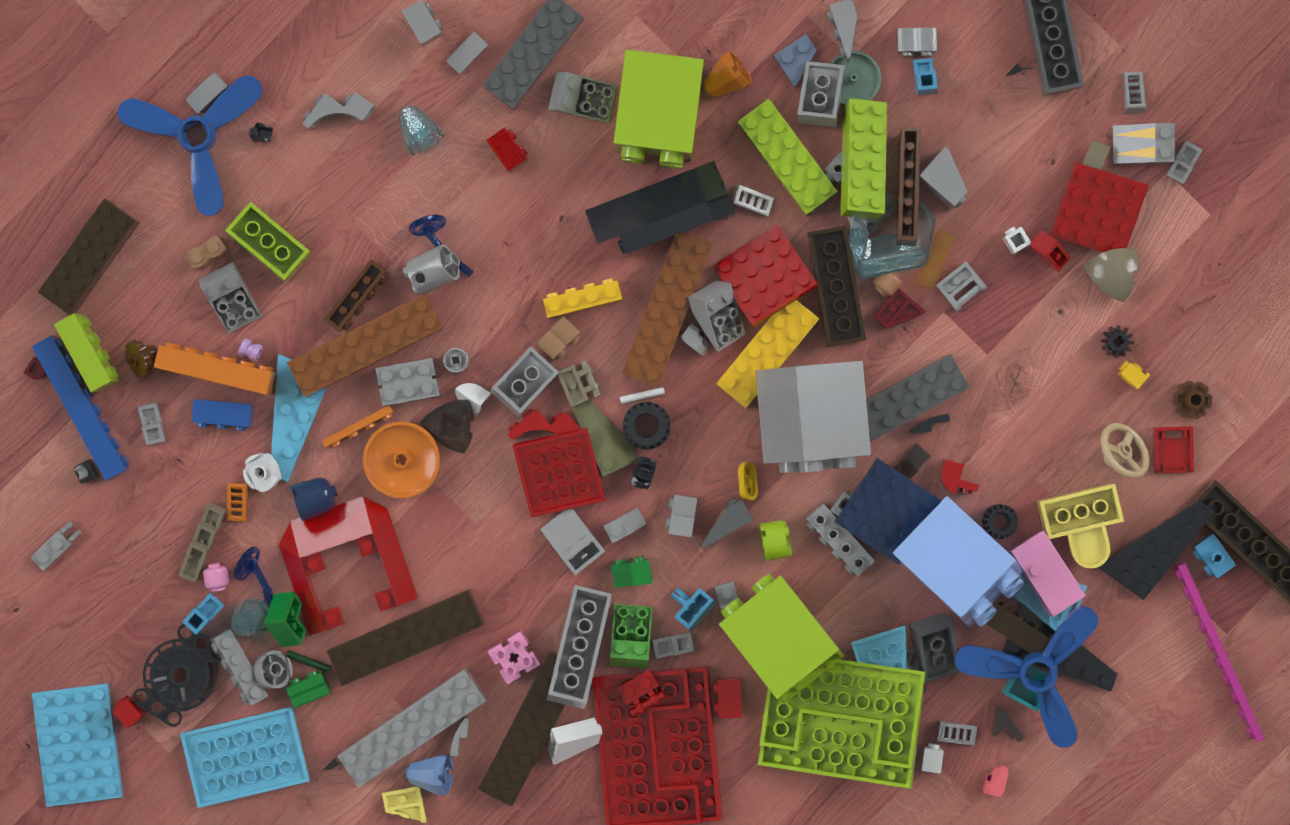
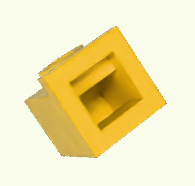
M1126 360L1118 368L1120 372L1117 374L1134 389H1139L1151 375L1148 372L1142 373L1143 369L1134 362L1132 364Z

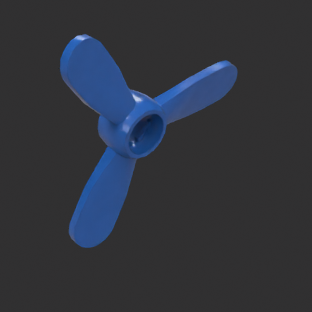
M253 76L240 77L216 99L204 116L193 115L184 120L177 118L160 107L138 99L129 98L119 105L118 117L128 127L150 134L178 138L181 147L191 153V182L196 207L203 215L215 216L221 212L224 206L220 178L209 151L216 142V130L237 119L260 99L263 88L260 81ZM202 123L207 132V139L202 144L192 147L187 139L186 131L190 126Z
M1077 607L1057 628L1043 652H1031L1024 659L996 649L975 645L963 646L956 654V667L965 674L992 679L1020 678L1026 688L1037 692L1041 717L1050 740L1058 747H1070L1076 742L1078 731L1067 704L1054 685L1058 677L1057 665L1079 648L1093 633L1098 625V616L1090 607ZM1036 662L1045 663L1050 668L1048 677L1044 680H1033L1027 675L1029 666Z

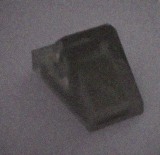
M916 443L893 469L911 479L931 456Z
M997 705L994 710L992 735L995 737L1007 728L1005 733L1011 740L1015 738L1020 742L1024 736Z

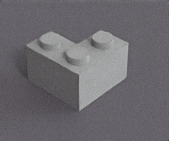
M419 0L402 10L423 47L443 36L440 31L443 27L438 19H433L435 13L428 2L424 4L422 0Z
M674 494V498H670L668 509H672L671 517H667L665 529H669L668 534L692 537L697 503L696 497Z

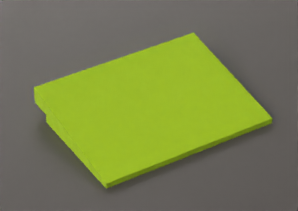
M840 660L785 704L776 699L768 688L759 744L761 747L758 765L912 789L926 672Z

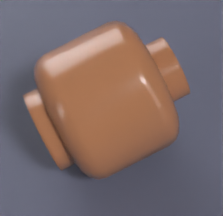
M892 268L890 271L882 269L873 280L874 290L883 297L892 296L902 284L899 279L901 275Z

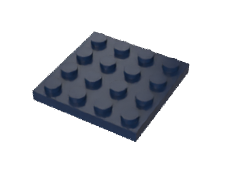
M876 458L834 522L899 565L900 561L893 552L941 503V500Z

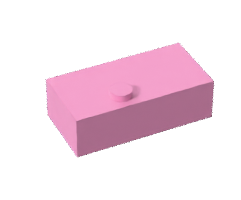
M1044 530L1039 531L1008 551L1018 562L1023 571L1021 574L1049 617L1056 616L1086 596Z

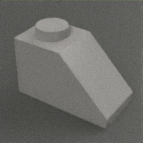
M637 507L605 524L604 528L612 543L647 523Z

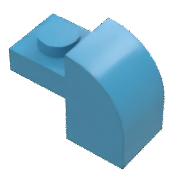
M932 58L913 60L916 95L937 94L936 70L933 69Z
M209 593L182 623L198 635L212 622L213 618L225 605L212 593Z

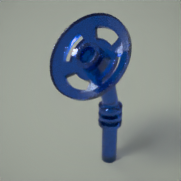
M442 215L421 217L410 224L409 232L415 236L427 237L437 247L442 245V242L435 234L446 225V218ZM422 225L419 230H415L418 226ZM459 260V270L470 277L474 271Z
M253 546L240 557L234 570V578L237 581H241L251 573H254L263 589L261 592L264 594V602L267 603L269 610L274 592H271L273 589L270 588L258 564L260 549Z

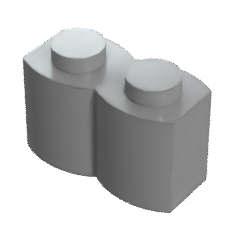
M898 28L897 53L902 54V57H912L913 53H921L922 57L933 56V53L937 52V28Z

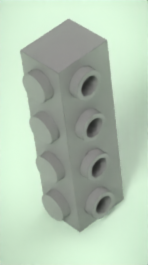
M823 503L806 517L808 521L806 525L812 532L817 531L821 535L819 540L825 546L830 545L833 548L831 553L838 561L842 559L847 564L844 567L851 575L855 573L859 576L875 562L850 532L834 522L836 517Z
M226 629L210 639L212 642L211 647L215 654H219L221 657L220 663L225 671H229L231 675L230 680L235 688L238 687L240 691L239 696L243 703L252 706L268 697L264 687L260 686L255 680L254 670L231 629Z

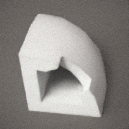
M472 383L462 384L455 389L456 397L460 403L475 415H478L482 410V404L488 400L491 394L481 386Z

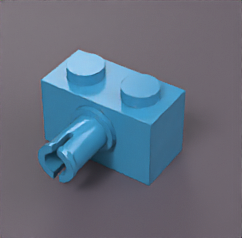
M1208 533L1191 546L1194 550L1192 554L1198 561L1201 560L1205 565L1203 569L1209 577L1219 578L1236 566L1213 533Z
M678 587L674 591L680 597L673 592L671 598L683 607L676 614L675 618L693 632L717 603L700 588L690 598Z

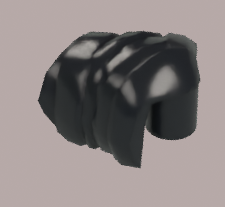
M257 122L249 131L252 142L271 143L273 128Z

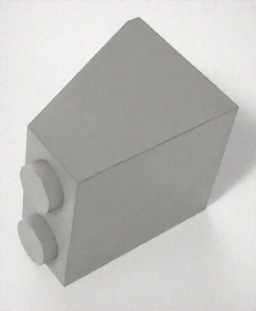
M945 146L919 175V182L948 208L952 209L954 206L958 208L966 200L964 195L968 191L949 149Z

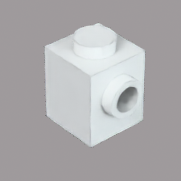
M1015 227L1010 228L1004 232L1006 236L1002 238L1011 254L1031 244L1022 227L1018 229Z

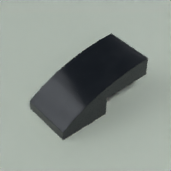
M949 414L928 418L910 429L911 434L932 431V423L949 422Z

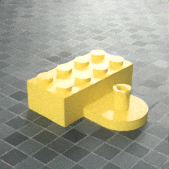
M1114 483L1036 501L1044 532L1049 539L1067 535L1071 555L1077 564L1085 568H1097L1107 561L1110 555V543L1105 526L1124 521Z

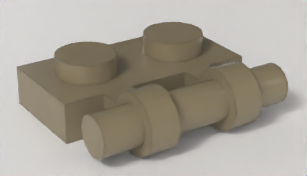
M587 360L580 362L582 370L578 372L575 365L558 371L557 375L571 408L589 401L587 396L589 392H592L594 398L601 396L600 385L595 381L592 374L594 371L592 366H589ZM585 376L589 386L583 387L580 378Z

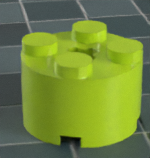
M786 520L759 523L765 561L792 556L789 539H786L790 538Z

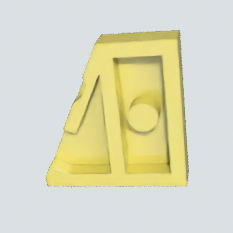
M412 786L382 792L385 812L397 814L408 819L419 820L422 823L427 822L420 787Z

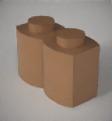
M218 236L212 237L205 241L202 247H196L189 251L186 259L193 269H203L213 259H219L226 255L229 248L223 238Z
M562 316L540 339L537 345L553 360L556 357L560 359L567 352L565 348L569 344L573 346L578 341L580 331Z

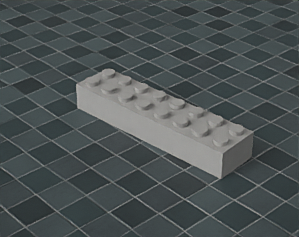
M465 667L343 750L337 757L359 788L483 704L488 698Z

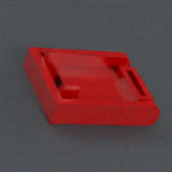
M1193 426L1153 427L1154 473H1159V465H1161L1162 473H1186V465H1188L1189 473L1194 472ZM1165 431H1182V438H1165Z

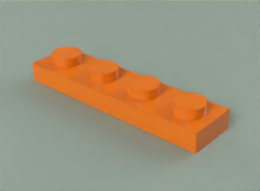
M388 405L323 439L322 442L325 447L330 446L332 449L342 444L340 440L346 437L350 440L359 435L357 431L363 428L365 431L376 426L374 422L380 419L384 422L392 418L391 414L395 410L392 405Z

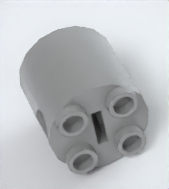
M442 244L409 259L406 267L403 268V272L410 279L416 295L427 294L459 279L460 261L454 252Z

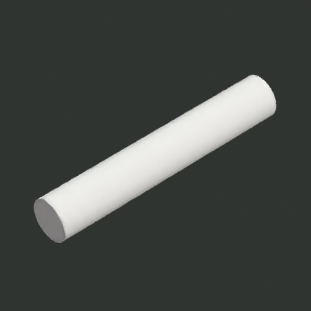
M664 387L621 396V404L665 394Z

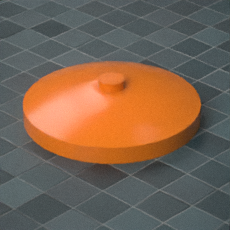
M393 422L382 426L369 438L363 453V467L368 480L378 491L394 498H409L422 493L434 482L440 468V452L433 436L423 427L411 422Z

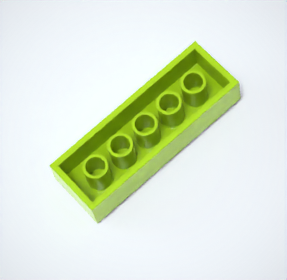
M850 98L843 105L841 216L878 220L885 214L887 102Z
M767 99L737 122L743 133L805 216L838 192L770 99Z

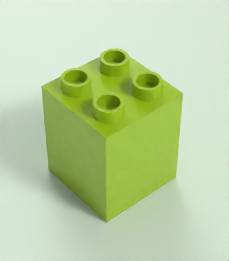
M625 50L614 137L615 151L621 152V161L644 164L645 155L660 157V166L674 169H682L683 160L691 161L704 59Z
M768 574L752 586V590L756 595L749 601L744 603L740 598H737L721 611L725 620L719 623V625L776 699L785 704L845 657V655L784 578L780 575L777 579H774Z

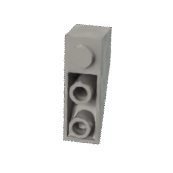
M843 0L829 5L827 17L829 23L834 24L835 30H833L835 40L840 42L839 52L841 58H845L848 64L851 59L857 13L852 0Z

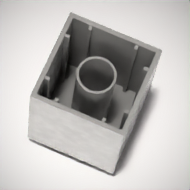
M863 361L755 371L764 463H779V473L822 471L827 468L857 467L856 456L871 455Z

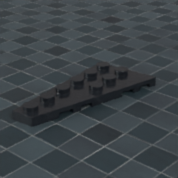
M1198 498L1169 519L1164 520L1157 527L1150 529L1129 543L1128 546L1119 552L1112 554L1103 565L1097 568L1144 600L1215 512V509Z
M1019 604L1017 613L1026 618L1024 622L1030 626L1032 623L1042 628L1041 633L1045 636H1048V634L1053 636L1055 633L1053 629L1023 604ZM1008 638L1006 639L1002 652L1022 659L1030 654ZM1082 645L1057 665L1059 673L1110 692L1118 675ZM1036 662V663H1034V664H1037V665H1040V666H1042V667H1045V668L1050 669L1049 666H1047L1045 663H1041V662Z

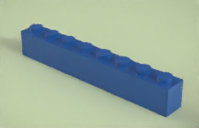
M51 335L31 346L105 481H109L128 471L129 461L127 457L121 454L118 449L120 445L117 439L112 438L109 433L111 431L110 426L106 421L103 422L100 416L102 412L98 405H94L91 398L93 396L90 390L82 384L83 377L79 371H75L73 367L74 361L69 354L66 355L63 349L65 345L61 338Z

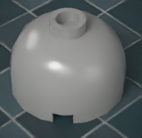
M272 650L266 652L255 661L253 667L255 680L265 689L282 688L288 684L287 682L293 675L291 661L288 657L281 654V651Z

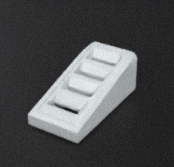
M741 185L735 186L731 197L733 205L764 216L769 215L774 200L770 196ZM741 192H744L741 201H738ZM748 194H750L751 197L749 199L748 204H746L745 202L747 200ZM759 197L756 206L754 207L753 204L755 198ZM763 199H765L766 202L762 210L760 209Z

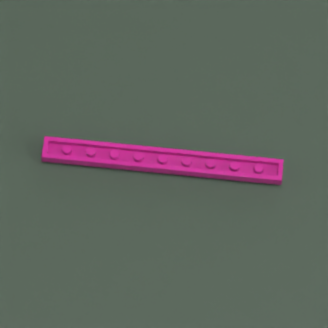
M1180 562L1175 565V576L1184 585L1182 591L1185 597L1189 598L1192 603L1190 609L1193 615L1198 616L1200 621L1198 623L1199 629L1202 634L1205 633L1207 636L1206 644L1209 650L1213 651L1216 656L1214 662L1217 668H1221L1224 674L1221 676L1226 687H1230L1232 693L1229 695L1233 703H1237L1239 707L1237 713L1241 721H1245L1248 727L1245 729L1250 739L1253 738L1256 742L1264 740L1263 734L1185 563Z

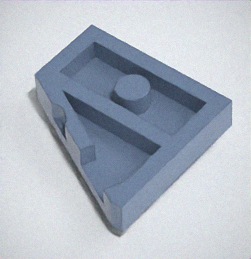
M805 34L774 55V58L794 87L805 71L806 61H811L816 48Z

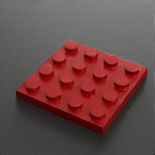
M1075 162L1050 236L1101 252L1127 248L1149 185Z
M778 224L713 265L721 280L731 283L733 297L752 327L760 324L818 287L817 282Z
M588 427L513 444L512 447L531 517L606 501Z

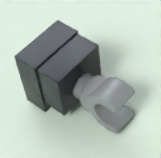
M91 459L74 467V472L81 484H85L99 476Z

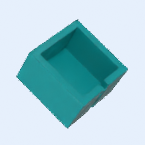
M1031 664L1027 675L1033 680L1039 681L1046 679L1049 673ZM1008 678L1001 690L1003 694L1037 712L1039 711L1037 692L1026 688L1020 678Z

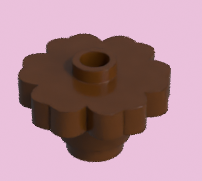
M132 340L125 345V356L127 363L131 366V371L137 377L145 378L152 374L151 367L155 363L157 348L154 345L145 346L141 341Z
M1186 381L1179 384V391L1173 393L1172 404L1177 406L1176 413L1183 418L1191 416L1193 419L1203 417L1206 415V409L1212 406V396L1207 394L1209 389L1202 382L1193 383L1192 381ZM1191 396L1194 397L1193 403L1190 401Z

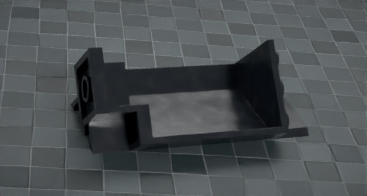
M715 161L585 210L597 244L619 236L621 240L617 241L622 254L626 253L627 257L631 256L630 252L705 223L709 224L724 217L728 219L735 216L729 192L724 185Z

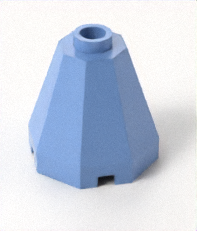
M442 754L410 763L409 767L406 768L405 775L409 783L436 795H446L450 793L453 783V775H450V769L453 770L454 764L450 755Z

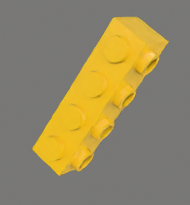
M613 278L602 281L603 284L595 286V283L583 285L584 289L576 290V287L565 290V294L558 295L557 292L547 294V298L543 299L547 318L623 300L618 280L614 281Z

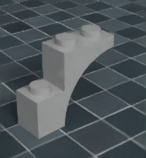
M357 92L350 94L344 102L346 105L344 107L325 93L324 96L320 95L314 103L316 106L312 112L309 110L305 114L303 125L312 130L321 121L338 115L351 116L365 123L376 107Z

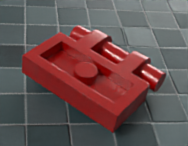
M651 669L617 688L626 705L631 702L635 704V707L629 710L633 717L637 714H643L647 708L660 704V701L666 698L663 691L658 694L654 691L660 684ZM648 693L650 698L641 702L640 697Z

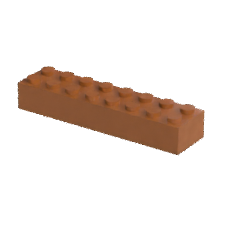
M685 232L674 236L622 372L623 375L659 387L690 305L688 297L693 295L713 243Z
M425 293L287 362L303 396L307 398L442 330L443 327Z

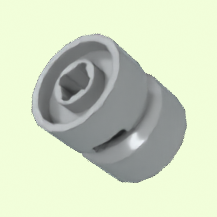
M452 348L445 353L443 363L447 370L461 373L469 367L470 357L465 350Z

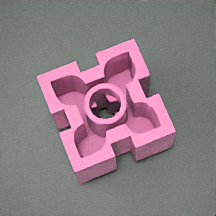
M522 630L507 639L508 644L504 645L503 642H500L487 651L495 665L500 662L503 668L499 672L507 684L521 677L522 673L520 671L524 668L529 672L541 664V660L534 649L529 652L526 647L530 642ZM514 652V654L517 653L519 655L518 661L510 659L511 653Z

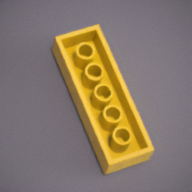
M797 300L775 313L718 380L716 385L746 408L757 395L755 371L779 368L819 318Z

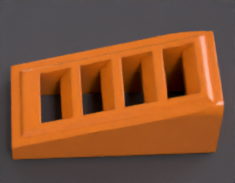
M229 482L227 483V521L246 522L247 483ZM233 489H242V493H233ZM233 496L242 497V501L233 500ZM232 504H242V508H232ZM232 512H242V516L232 515Z

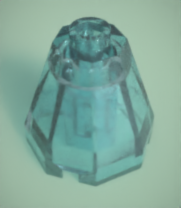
M406 106L401 110L399 120L404 145L411 155H416L414 151H418L419 154L426 152L440 142L438 140L439 136L441 138L444 137L439 126L416 106Z
M247 598L234 608L231 629L235 634L257 639L268 631L264 626V620L268 613L267 604L264 600Z

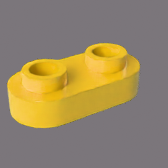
M743 462L738 467L739 493L743 500H754L758 495L756 466L752 462Z

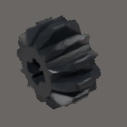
M1117 325L1116 329L1112 326L1109 327L1110 333L1103 332L1107 339L1100 340L1102 343L1106 342V345L1102 346V350L1109 348L1107 355L1110 356L1113 353L1114 358H1118L1119 353L1122 357L1126 356L1125 350L1128 352L1132 350L1128 344H1134V341L1128 340L1133 334L1126 335L1128 328H1124L1121 331L1120 325ZM1119 337L1118 340H1121V344H1118L1116 347V343L1114 344L1113 340Z
M640 456L634 467L631 484L636 486V488L648 489L653 479L656 461Z

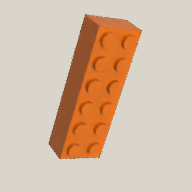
M166 342L165 345H159L154 364L155 368L265 395H273L277 372H273L274 368L259 365V368L254 367L255 363L240 360V363H236V358L222 356L220 359L217 358L218 354L205 351L200 354L199 349L184 347L183 350L180 349L181 345Z

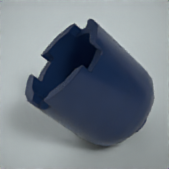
M318 477L290 485L301 521L329 512L335 506V497L338 496L335 485L331 486L325 478Z

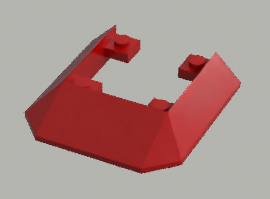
M364 496L338 504L329 512L304 521L298 518L290 521L279 543L294 592L303 603L301 612L309 636L345 624L339 606L324 611L321 610L310 575L326 570L320 551L356 539L361 557L376 552L380 553L391 588L374 593L380 612L418 599L388 509Z

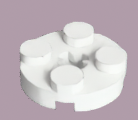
M270 453L252 455L245 462L246 466L243 470V476L247 485L252 489L260 490L259 492L268 491L274 488L282 478L279 466ZM260 468L264 471V477L259 475Z

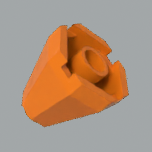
M728 51L721 56L704 80L705 86L703 88L709 96L718 97L746 88L753 81L748 70L743 69L741 60L732 51Z

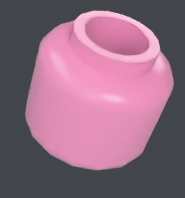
M219 562L208 564L209 568L203 571L205 587L211 589V592L226 589V586L230 583L227 567L220 566Z

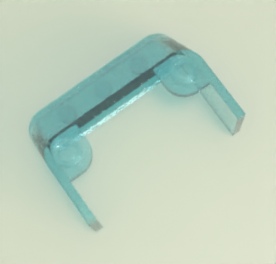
M922 202L918 203V237L915 246L896 245V234L868 239L869 231L856 214L852 215L849 244L856 270L861 277L868 278L919 268L927 263L936 220Z

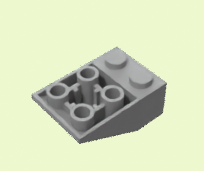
M556 72L548 110L609 123L616 85L568 72Z
M234 262L199 279L200 288L228 334L262 317Z
M715 280L688 297L693 315L716 351L719 352L746 334L737 303L733 297L731 283Z
M573 508L562 511L540 529L574 575H577L606 551Z

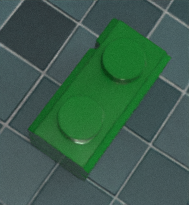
M315 670L308 673V678L301 680L298 677L289 681L290 685L286 687V691L294 709L332 693L323 671L318 673Z

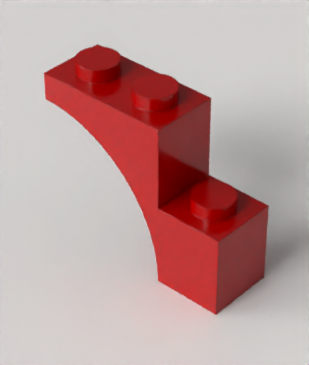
M530 408L522 415L524 419L519 424L516 421L508 429L510 431L508 436L514 440L521 434L532 430H546L559 434L581 429V427L567 412L563 414L559 412L552 419L554 423L551 424L536 408L534 410Z

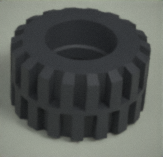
M637 403L624 416L623 433L626 439L639 449L650 450L657 448L665 442L670 433V418L664 408L656 403ZM650 414L656 418L658 429L654 435L643 437L636 431L635 423L641 415Z

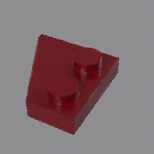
M898 288L872 317L888 329L920 316L926 311Z

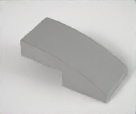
M473 32L447 59V62L459 74H462L488 47V44L476 32Z
M214 72L185 100L197 114L202 113L213 100L217 99L227 89L228 85Z
M1185 140L1175 157V162L1171 164L1166 175L1184 184L1203 149Z
M158 402L139 405L138 411L143 425L141 428L146 445L166 441Z
M691 632L651 640L654 659L694 651Z
M466 716L458 727L452 742L450 756L458 757L460 738H467L469 734L470 716Z

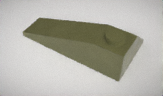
M590 400L572 408L581 429L588 427L595 460L603 477L637 461L638 458L631 443Z

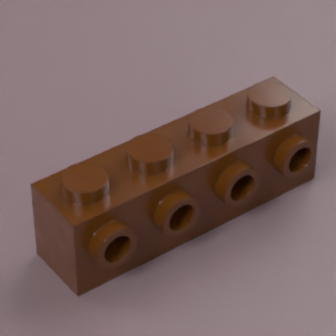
M371 259L324 320L339 332L347 331L353 323L351 321L355 315L359 316L364 310L363 304L367 299L370 301L376 295L375 289L378 285L382 286L389 278L387 274L389 272L375 260Z

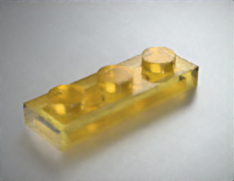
M941 229L938 230L915 282L932 290L934 289L957 236Z

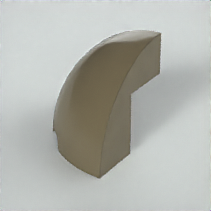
M1113 249L1093 257L1083 266L1092 281L1102 291L1124 303L1135 285L1132 279L1134 271H1138L1139 268L1138 254L1136 249Z

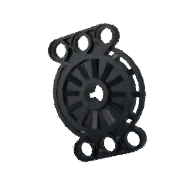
M185 624L181 625L177 630L179 639L163 642L149 654L143 669L145 688H138L133 693V701L138 706L171 727H176L181 723L182 714L180 711H188L198 707L211 695L217 678L214 662L222 660L215 659L212 656L211 638L202 632L198 635L192 632L190 637L183 638L180 631L183 627H187ZM201 637L205 638L208 642L207 646L203 649L198 648L196 645V641ZM176 642H181V645L176 646ZM172 643V647L166 648L163 651L160 650L164 645ZM157 651V657L153 663H149L152 655ZM207 662H211L212 667H209ZM148 666L151 667L150 679L146 680V669ZM176 668H184L186 670L187 678L183 682L173 680L172 673ZM210 671H213L214 676L212 684L209 683ZM147 683H151L152 688H148ZM211 687L208 694L202 698L201 695L205 692L206 688ZM139 691H144L147 694V699L144 702L136 700V693ZM197 699L200 701L193 706H187L188 703L194 702ZM155 702L163 704V710L159 713H155L152 710V705ZM172 712L179 715V721L175 724L168 721V715Z

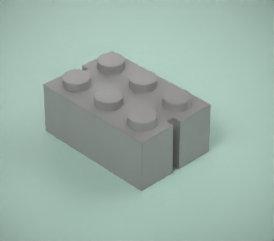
M434 358L375 368L378 385L383 386L382 389H379L382 406L441 396L438 379H432V376L437 375Z

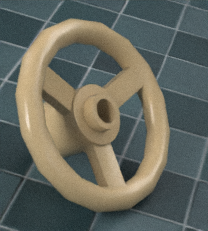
M1108 424L1102 431L1100 439L1105 463L1123 477L1131 479L1142 477L1148 471L1150 462L1144 441L1136 431L1125 424ZM1112 431L1124 432L1125 435L1122 442L1117 445L1108 443L1109 434ZM1132 440L1137 444L1141 453V467L1132 459V449L1130 447ZM1126 463L1133 471L1125 469L1121 464Z

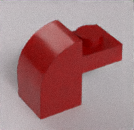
M944 459L940 471V479L945 489L954 494L957 493L958 487L964 493L971 494L972 491L977 492L978 484L961 480L964 464Z

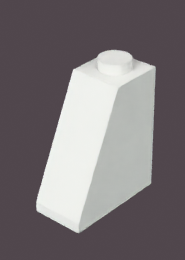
M595 717L551 729L547 750L554 765L599 744L602 728L600 724H597Z

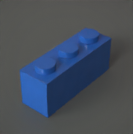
M194 399L192 422L197 423L198 427H209V424H216V428L228 429L229 425L235 426V430L247 431V427H252L254 404Z

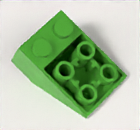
M614 604L610 666L648 669L652 607Z

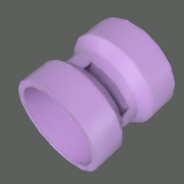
M245 338L238 350V355L241 357L247 356L250 361L256 363L262 353L263 346L252 344L251 340Z

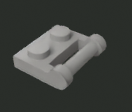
M967 261L935 285L956 312L961 310V306L980 291L983 292L987 289L986 285ZM971 281H974L976 285L956 301L953 296Z

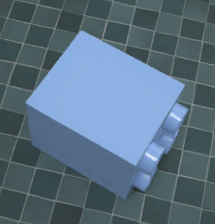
M948 496L893 552L897 559L969 628L974 622L980 627L984 626L997 611L993 607V602L1001 594L1009 599L1024 583L1020 579V574L1023 571L1016 559Z

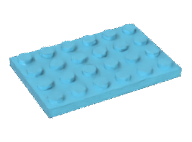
M109 683L33 692L32 700L46 807L122 798L123 789Z
M293 706L180 733L198 808L310 781Z

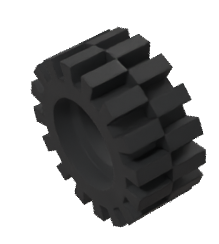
M1003 504L992 505L983 514V528L990 536L996 539H1006L1016 532V527L1019 524L1018 516H1016V512L1011 507ZM998 514H1003L1007 517L1008 523L1003 529H997L993 524V519Z

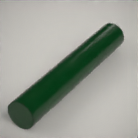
M291 650L288 651L286 656L326 673H329L331 668L330 665Z

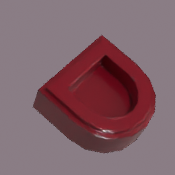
M33 357L23 372L32 379H42L46 376L45 370L36 357Z

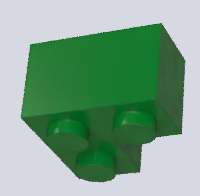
M644 555L633 557V561L626 562V559H619L614 561L615 564H611L615 588L653 583L650 561Z
M295 592L274 594L264 620V626L281 647L302 645L306 633L305 627L298 620L303 603Z

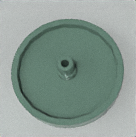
M852 50L850 63L847 64L846 59H842L840 54L831 61L830 64L845 66L841 105H844L850 98L871 101L875 97L881 85V71L871 56L861 51Z

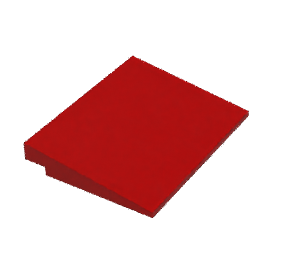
M709 666L652 671L660 684L654 691L656 694L663 691L666 698L661 700L660 704L653 705L647 708L643 714H637L634 717L629 710L634 708L635 704L631 702L626 705L617 688L644 672L593 677L596 722L602 728L599 754L606 825H683L721 821L723 819ZM648 693L641 696V702L646 701L650 696Z

